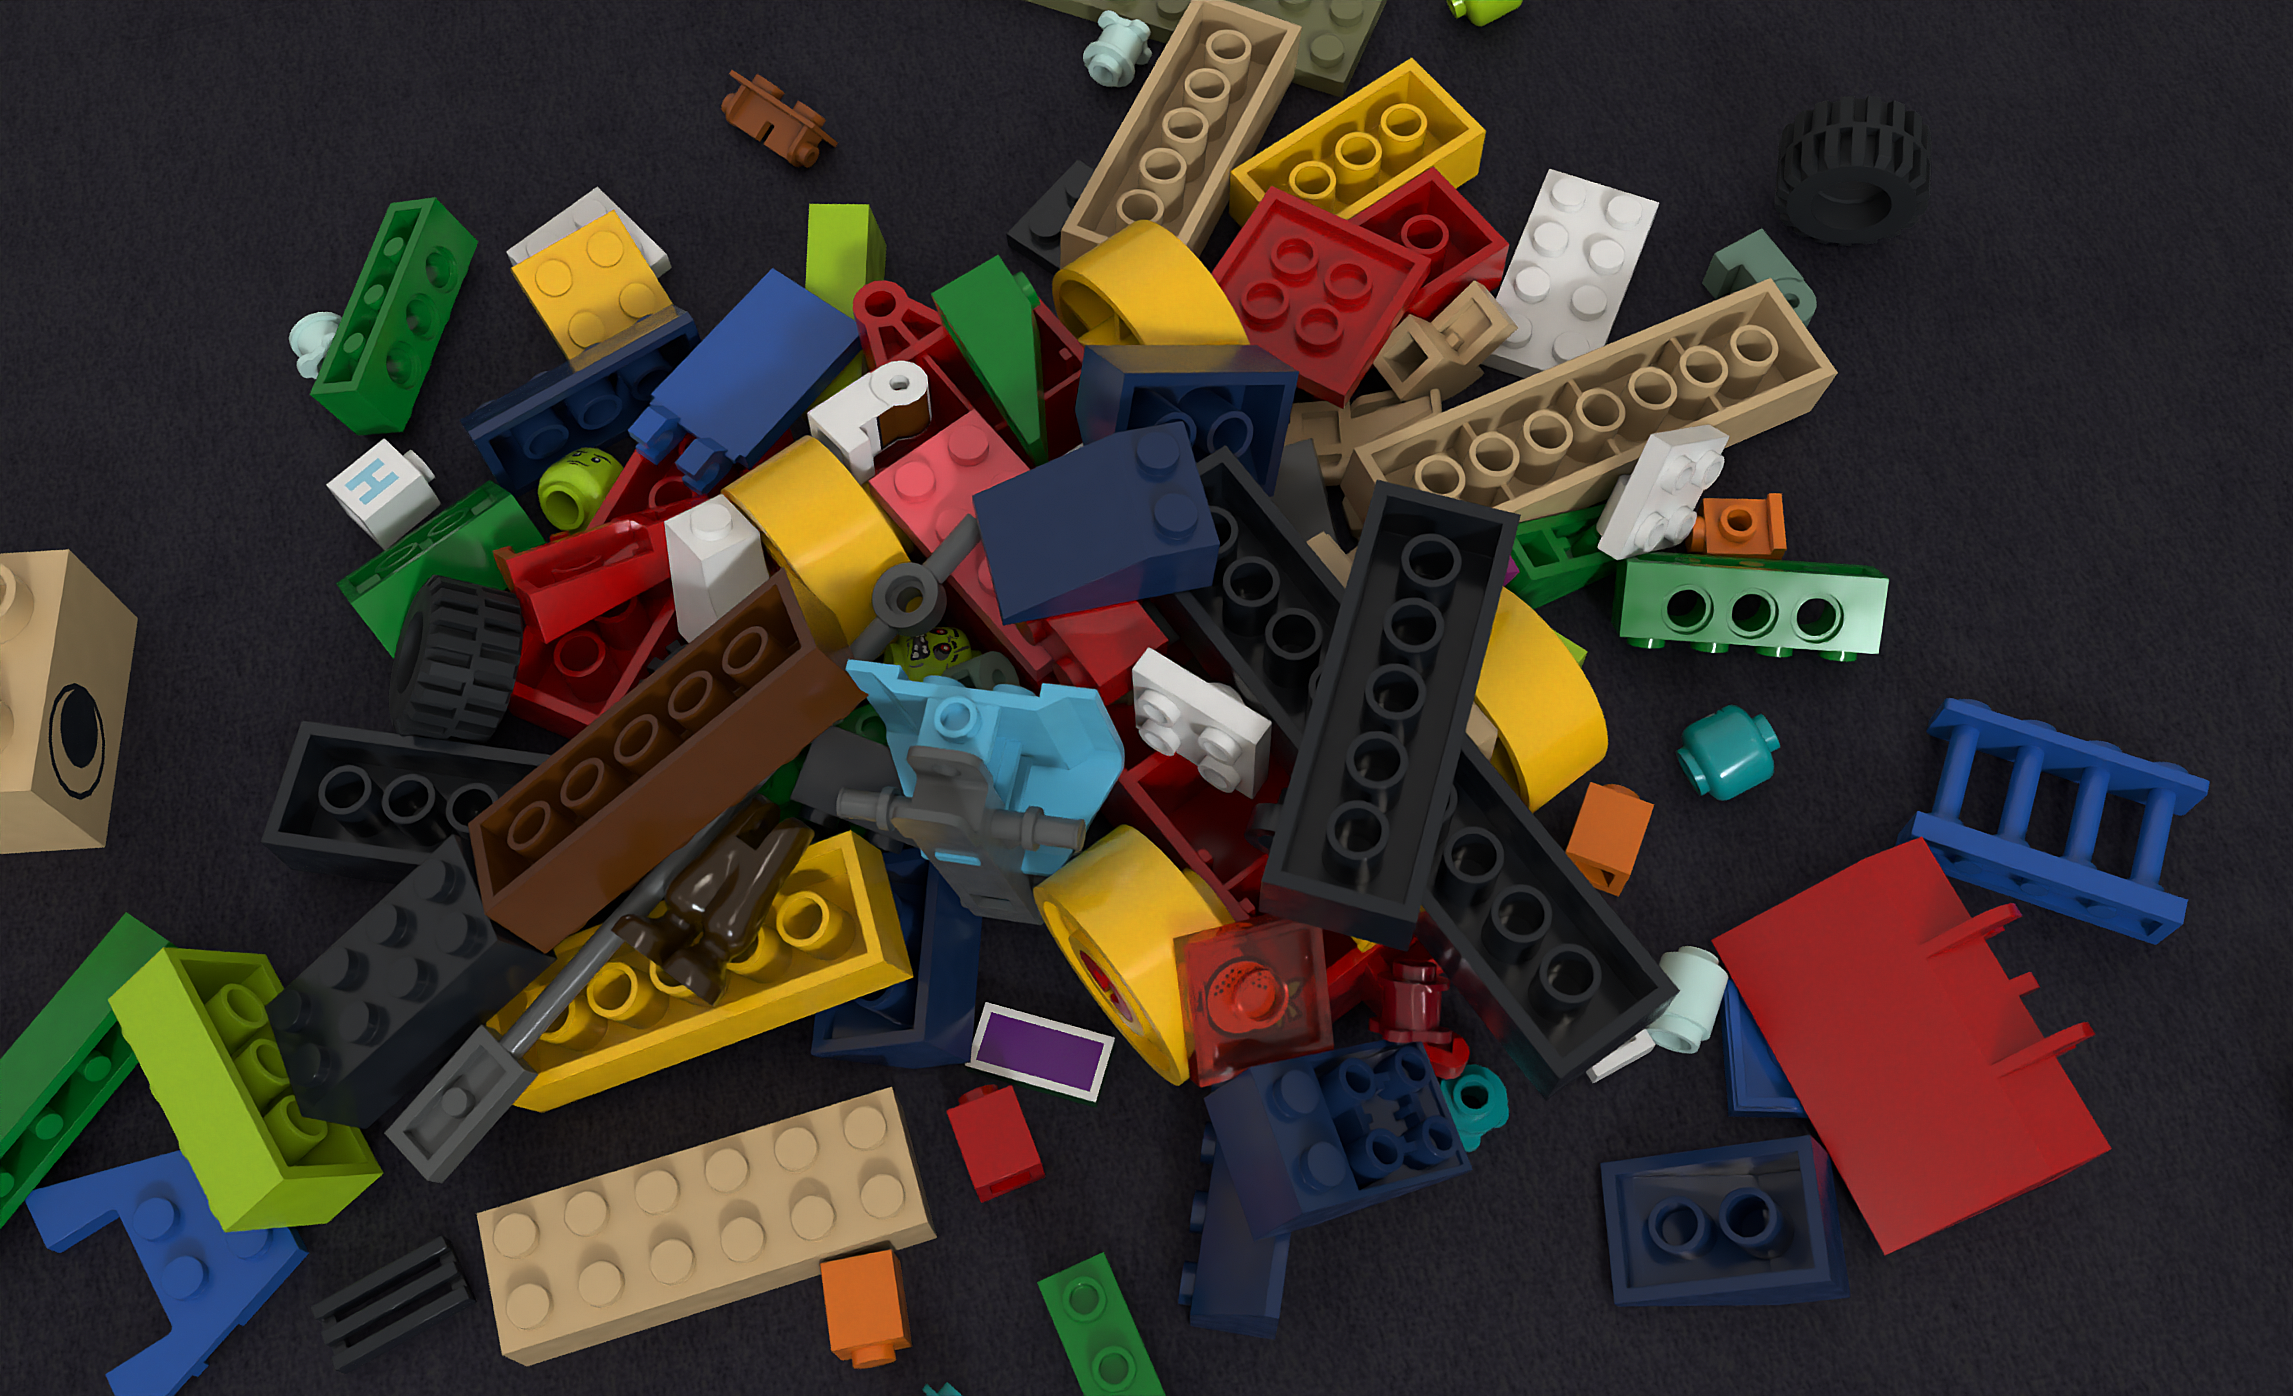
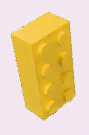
M1410 58L1231 170L1229 215L1243 228L1268 189L1273 186L1336 216L1349 220L1433 166L1456 189L1478 175L1486 130L1413 58Z

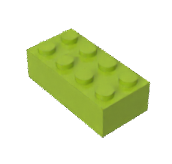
M163 947L121 986L108 1001L122 1027L123 1037L132 1047L150 1083V1090L155 1099L160 1103L179 1141V1148L182 1154L189 1161L208 1199L212 1214L218 1219L224 1233L327 1224L376 1181L383 1172L359 1128L301 1117L265 1010V1006L284 990L266 954Z

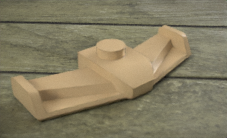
M1439 389L1430 390V395L1352 419L1349 401L1344 409L1327 401L1293 403L1284 446L1312 438L1325 485H1341L1354 448L1442 413L1441 392Z

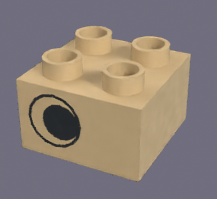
M69 549L0 554V854L102 848L106 845L138 618Z

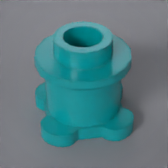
M1475 1064L1466 1065L1460 1076L1454 1079H1443L1440 1084L1466 1152L1476 1150L1480 1144L1481 1137L1487 1131L1505 1125L1509 1117L1506 1088L1500 1078L1488 1068ZM1463 1095L1474 1096L1481 1103V1108L1472 1109L1467 1107L1462 1102L1461 1097Z

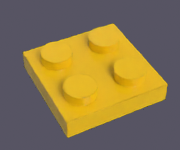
M614 209L511 267L510 270L567 360L580 355L590 345L603 342L633 326L640 318L649 314H655L673 305Z

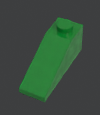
M997 255L931 293L943 326L1036 468L1049 462L1040 332L1033 312L1034 308L1040 306V301L1025 274L1020 271L1012 276L1000 256Z
M1606 504L1519 523L1511 557L1520 572L1505 588L1522 599L1534 610L1617 572L1618 560L1597 548L1602 535L1596 530V524Z

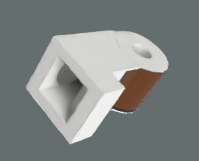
M893 361L871 373H867L807 412L811 436L827 447L856 481L862 485L875 476L873 457L898 440L912 439L921 435L929 427L932 413L927 374L915 363L907 361Z

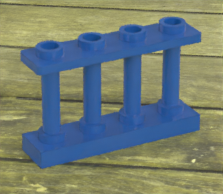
M1946 698L1930 718L1926 733L1931 736L1949 741L1932 812L1926 814L1917 811L1898 834L1895 846L1922 836L1947 876L2157 945L2183 925L2188 900L2166 893L2164 888L2159 885L2173 814L2185 815L2207 796L2210 784L2208 780L2191 775L2185 768L2174 763L2150 762L2122 753L2119 747L2108 742L2085 741L2057 732L2053 726L2042 721L2019 720L1994 712L1988 705L1977 700ZM1976 750L2014 762L1998 832L1995 835L1966 827L1959 820ZM2041 771L2079 783L2064 854L2061 857L2032 849L2025 841ZM2107 793L2145 805L2129 879H2123L2099 871L2091 862Z

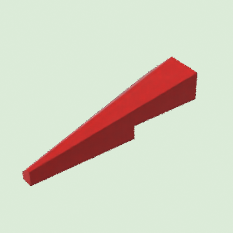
M706 493L612 518L611 522L573 535L568 530L552 534L549 543L519 553H515L511 545L492 552L510 592L514 593L519 600L522 616L530 632L547 644L670 578L671 571L664 521L710 500Z

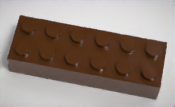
M784 567L781 568L469 822L468 828L484 914L545 954L548 953L566 937L581 930L591 917L620 894L631 890L645 874L675 850L686 846L695 834L725 810L741 802L750 790L780 766L796 758L805 746L835 722L846 718L869 694L861 691L846 671L848 659L855 660L836 614Z

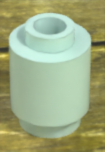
M1682 946L1678 952H1667L1662 955L1659 966L1680 992L1664 1014L1645 1028L1655 1044L1680 1053H1696L1701 1041L1710 1038L1728 981V974L1718 966L1719 960L1712 953L1697 947Z

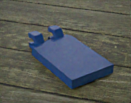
M772 268L652 392L653 400L650 402V407H647L628 429L630 436L639 442L635 446L637 452L657 465L683 440L687 432L696 437L697 439L689 445L675 464L677 469L685 474L682 478L684 485L699 495L708 493L729 473L733 464L737 462L750 470L862 350L856 322Z

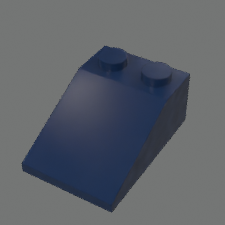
M1184 421L1113 433L972 495L973 508L1003 626L1212 586L1220 542Z
M1811 1135L1600 1163L1615 1305L1619 1307L1783 1305L1851 1298L1830 1155Z

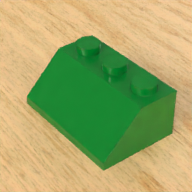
M488 480L337 582L336 585L394 659L400 633L411 603L417 592L432 575H441L504 591L508 586L496 564L492 551L511 545L514 552L519 553L547 542L514 496L493 481Z

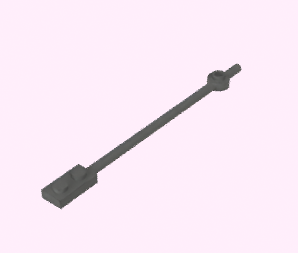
M968 513L922 565L910 562L901 563L889 568L881 575L875 584L872 594V604L877 616L850 645L855 660L873 662L897 634L905 637L920 636L932 630L941 621L947 605V596L942 584L981 541L976 518ZM919 596L923 597L922 604L915 611L906 613V606L911 599ZM777 770L750 790L741 802L733 807H729L695 834L686 846L675 850L650 870L503 1036L496 1029L481 1024L385 1132L387 1137L427 1181L443 1183L539 1075L525 1061L523 1056L625 942L611 931L620 917L627 914H639L647 917L664 898L666 887L678 872L708 846L735 814L754 797Z

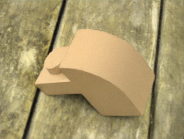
M1473 281L1432 322L1409 314L1393 330L1374 360L1373 365L1400 400L1408 402L1430 395V390L1439 389L1442 402L1463 391L1484 374L1479 365L1514 333L1518 327L1483 284Z

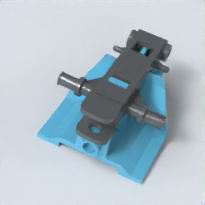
M848 659L846 671L859 689L869 694L867 700L886 725L887 743L905 796H901L900 789L897 787L886 786L880 793L843 787L838 794L836 804L839 818L874 821L880 830L893 831L897 828L903 837L912 838L920 847L921 856L932 862L960 897L962 907L969 908L973 915L1041 926L1044 920L1036 905L1033 888L1066 865L1075 851H1081L1086 831L1124 770V746L1096 689L1042 683L1040 696L1037 697L1026 688L1010 684H999L993 687V691L966 688L959 681L936 675L926 676L923 682L910 681L900 665Z

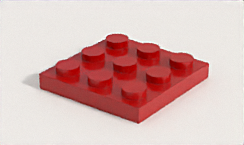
M1271 186L1211 275L1232 305L1250 345H1258L1299 371L1296 387L1344 409L1430 274L1432 259Z

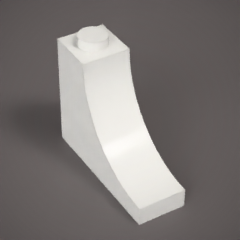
M723 494L664 521L678 632L688 643L692 642L770 578L764 560L760 532ZM844 719L835 722L833 725L836 726L843 722Z

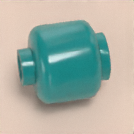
M1728 705L1683 730V747L1675 751L1686 777L1700 796L1709 792L1717 800L1725 801L1768 780L1773 775L1774 760L1771 752L1780 748V743L1764 715L1760 713L1751 718L1739 706Z

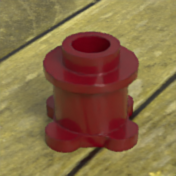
M1412 959L1394 960L1392 971L1377 974V982L1384 986L1382 1017L1369 1018L1368 1030L1380 1033L1382 1039L1391 1042H1452V1029L1440 1026L1442 991L1450 989L1451 981L1448 978L1436 975L1437 964Z

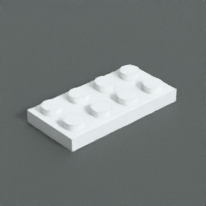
M1549 169L1496 297V301L1517 325L1518 329L1481 364L1527 378L1605 346L1649 234L1659 202Z

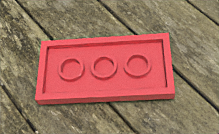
M973 409L870 479L868 483L871 496L928 559L968 513L976 518L972 495L1025 473L1030 469L981 415ZM981 540L946 580L1033 679L1038 682L1053 671L1052 665L1055 661L1041 643L1035 646L1030 645L1020 634L1015 624L1003 626ZM1143 599L1136 600L1140 606L1143 605Z

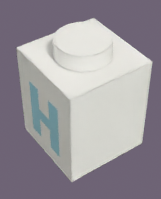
M382 439L327 484V487L346 513L384 550L388 549L441 505L428 484L435 478L429 467L412 450H409L402 456L386 439Z

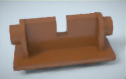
M731 70L729 75L737 80L741 86L736 94H728L722 102L721 109L726 114L728 123L737 126L759 142L769 127L773 125L774 128L764 142V145L788 160L795 167L803 165L808 168L816 162L819 156L817 146L822 139L833 147L837 146L838 142L821 129L826 122V119L800 101H797L793 109L780 101L785 93L756 73L750 82L737 72Z

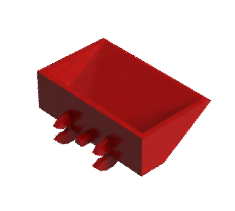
M1922 836L1867 857L1711 940L1884 1255H1888L2054 1181L2112 1149L2057 1057L2076 1048V1044L2096 1035L2088 1022H2083L2044 1038L2021 1000L2022 997L2041 988L2032 972L2009 980L1986 940L2004 931V925L2022 917L2021 912L2016 904L2009 903L1971 918Z

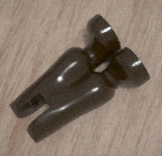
M757 793L735 814L708 846L671 880L664 894L668 910L663 916L649 918L639 914H627L620 917L611 931L660 966L682 985L715 1007L726 992L727 963H730L734 957L744 954L752 945L775 896L814 838V831L795 817L787 818L779 823L781 810L778 804ZM703 931V937L699 940V943L691 946L694 939Z

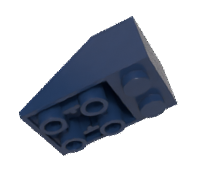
M1380 1040L1249 1067L1204 1098L1254 1241L1310 1227L1473 1170L1423 1042L1398 1043Z

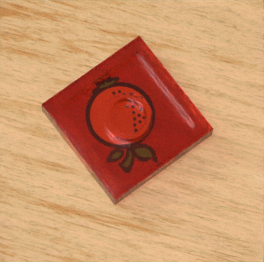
M1266 914L1173 938L1189 1078L1197 1086L1202 1088L1233 1079L1249 1067L1334 1050L1322 928Z

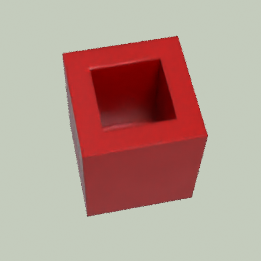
M995 1084L975 1088L958 1099L959 1106L947 1110L961 1153L981 1203L1046 1177L1012 1085L998 1090Z

